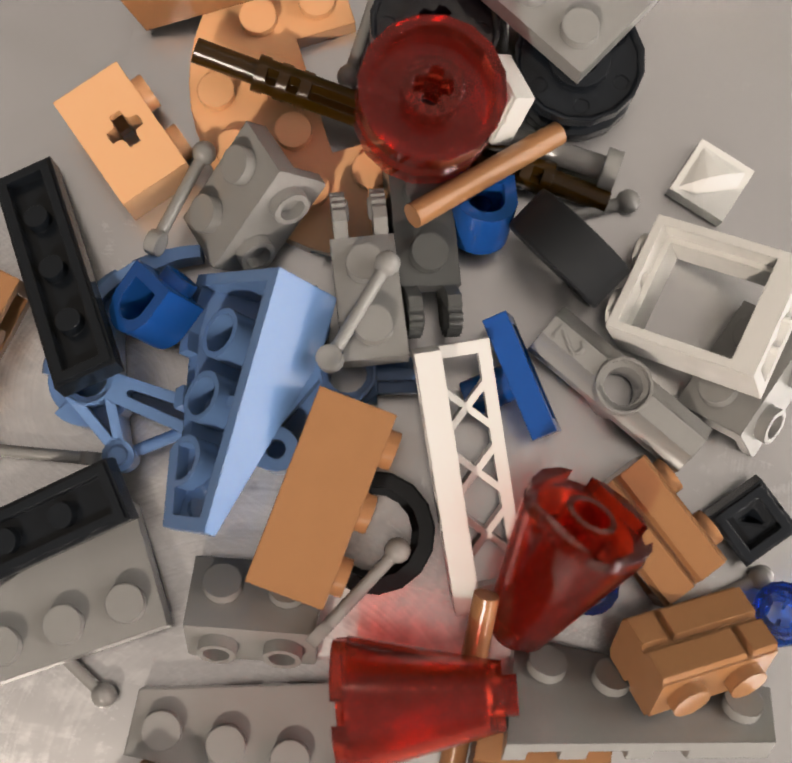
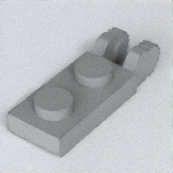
M383 188L369 189V197L366 199L368 218L371 220L373 235L349 237L348 234L349 207L348 201L344 198V193H329L333 239H329L339 330L376 271V256L385 250L396 253L394 233H389L388 214ZM399 271L395 275L386 278L343 349L344 369L409 362L410 352Z

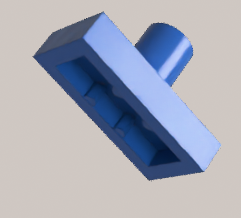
M505 310L482 320L500 362V366L494 368L499 405L503 406L516 400L532 440H539L561 431L513 316ZM480 374L459 383L464 400L480 380ZM482 392L473 404V407L484 414L486 411Z

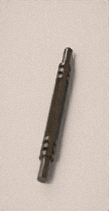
M198 38L193 51L192 63L251 84L250 91L260 95L262 93L266 94L274 100L285 101L301 110L307 109L467 169L509 147V145H491L486 138L321 78L310 71H302L291 64L275 61L272 57L264 54L260 56V59H256L202 38ZM539 158L511 174L515 175L517 189H525L532 192L533 195H537L541 189H546L559 198L581 206L600 209L603 212L611 197V192L596 187L597 184L556 170L557 163L547 159Z

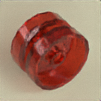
M413 15L389 25L368 46L357 76L354 96V130L365 154L386 174L411 184L441 183L466 171L483 154L489 140L498 127L507 103L506 71L494 45L474 26L447 15ZM421 99H429L435 105L426 104Z

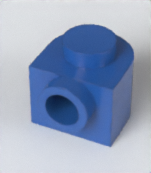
M452 172L451 179L463 172ZM509 175L452 208L457 247L471 254L487 255L497 252L506 244L510 232L509 223L514 219L518 205L515 175Z
M137 259L112 295L109 307L111 323L117 330L154 348H170L182 340L204 310L192 298L199 287L190 278L170 265H166L160 272Z

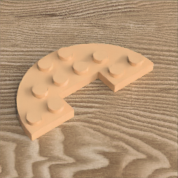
M253 0L202 15L194 39L191 59L198 38H202L256 59H260V56L264 54L272 57L275 61L285 62L305 71L306 67L300 48L356 32L355 20L348 0ZM190 60L189 91L192 115L199 140L209 141L216 148V159L210 164L213 170H215L225 151L230 147L246 121L267 127L294 168L317 173L324 181V189L286 240V243L308 253L313 251L331 257L329 239H333L329 193L343 192L344 198L348 201L350 218L348 221L349 237L373 235L371 220L368 218L366 199L369 197V189L383 188L382 174L386 164L400 163L393 141L380 138L332 153L320 114L307 109L301 110L293 107V104L274 100L271 96L263 93L260 95L250 91L251 84L197 65Z

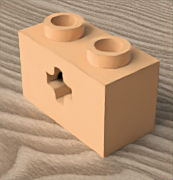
M116 61L53 102L69 128L135 221L176 193L189 169L186 161L192 158V148L175 124H172L165 130L152 113L161 105L140 74L129 80ZM133 131L140 141L129 147L123 137Z

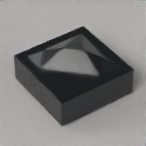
M757 475L751 477L704 511L746 567L792 535L791 517L780 505L763 480Z

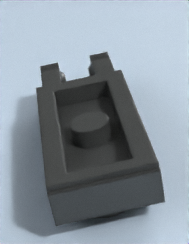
M387 163L382 174L383 189L386 199L389 233H394L396 254L401 261L399 276L408 339H417L423 335L425 314L423 311L422 292H436L438 318L442 335L444 337H460L464 313L462 312V294L459 290L461 277L452 209L419 228H415L410 224L404 212L406 204L450 180L449 163Z

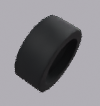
M541 189L509 223L511 231L565 284L593 308L597 307L630 272L629 267L620 256L583 219L546 189Z
M376 471L368 493L384 495L398 502L408 514L412 527L411 553L409 558L403 563L393 565L367 593L380 595L403 588L422 572L433 552L435 524L428 502L413 484L393 473ZM353 565L346 588L352 590L370 570H362Z

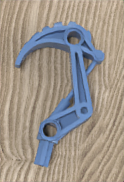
M190 245L165 249L160 257L148 254L138 258V260L161 272L166 265H170L177 270L193 265H204L205 254L201 249V245ZM137 259L119 271L115 269L97 281L125 371L107 378L106 385L102 391L94 396L86 397L82 390L64 397L54 388L46 358L43 361L42 374L48 376L51 397L59 407L55 414L70 424L92 430L105 445L102 451V459L115 458L121 473H129L135 470L140 464L142 455L172 444L182 437L184 413L174 409V391L127 376L126 334L117 330L110 320L109 307L112 295ZM409 357V362L363 367L367 373L366 381L361 388L349 393L340 392L331 384L332 373L323 372L317 364L257 467L273 474H286L320 386L369 405L378 404V395H418L412 357ZM136 413L172 430L134 445L132 444L129 417Z

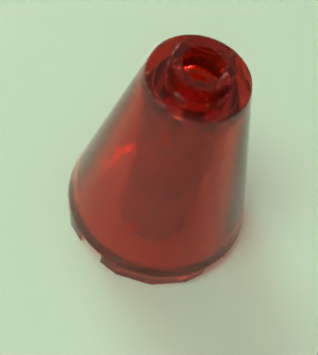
M555 467L542 469L532 477L527 485L493 589L500 596L493 635L506 648L523 652H535L541 649L639 571L653 552V543L645 546L642 535L648 528L643 517L626 498L607 484L591 477L585 486L567 479L572 472L571 469Z
M350 635L333 639L331 643L329 702H335L337 726H331L335 763H405L507 732L506 717L520 716L516 674H502L501 660Z

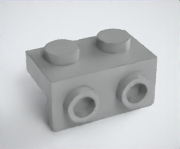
M246 121L183 218L198 244L201 245L202 251L213 268L227 271L267 268L296 226L307 214L309 208L324 189L325 183L317 173L294 168L266 126Z
M745 300L742 302L710 352L732 359L756 305ZM792 331L761 399L693 375L677 400L709 427L734 439L741 452L754 457L763 443L770 444L778 436L785 423V409L792 400Z
M209 556L195 557L183 621L189 654L197 655L205 661L218 664L230 663L235 659L262 660L272 667L282 669L295 668L300 664L316 663L318 646L314 649L305 639L319 625L320 609L245 582L252 560Z

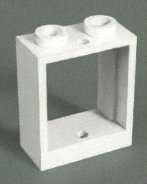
M658 214L650 233L642 234L634 247L631 258L632 270L623 289L617 288L608 301L605 311V326L620 350L761 399L792 331V253ZM677 259L765 286L732 359L644 329Z

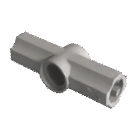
M565 306L527 349L582 395L596 415L613 421L653 456L663 460L674 473L678 472L695 456L713 430L652 379L651 372L642 362L622 355ZM619 374L627 378L631 383L633 396L629 405H618L608 398L604 389L607 375Z

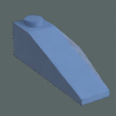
M281 267L198 275L196 285L199 288L192 298L204 310L180 341L179 354L189 358L187 385L176 388L174 409L184 413L182 437L170 449L163 527L209 536L217 534L317 366L315 355L317 350L325 345L328 339L336 297Z

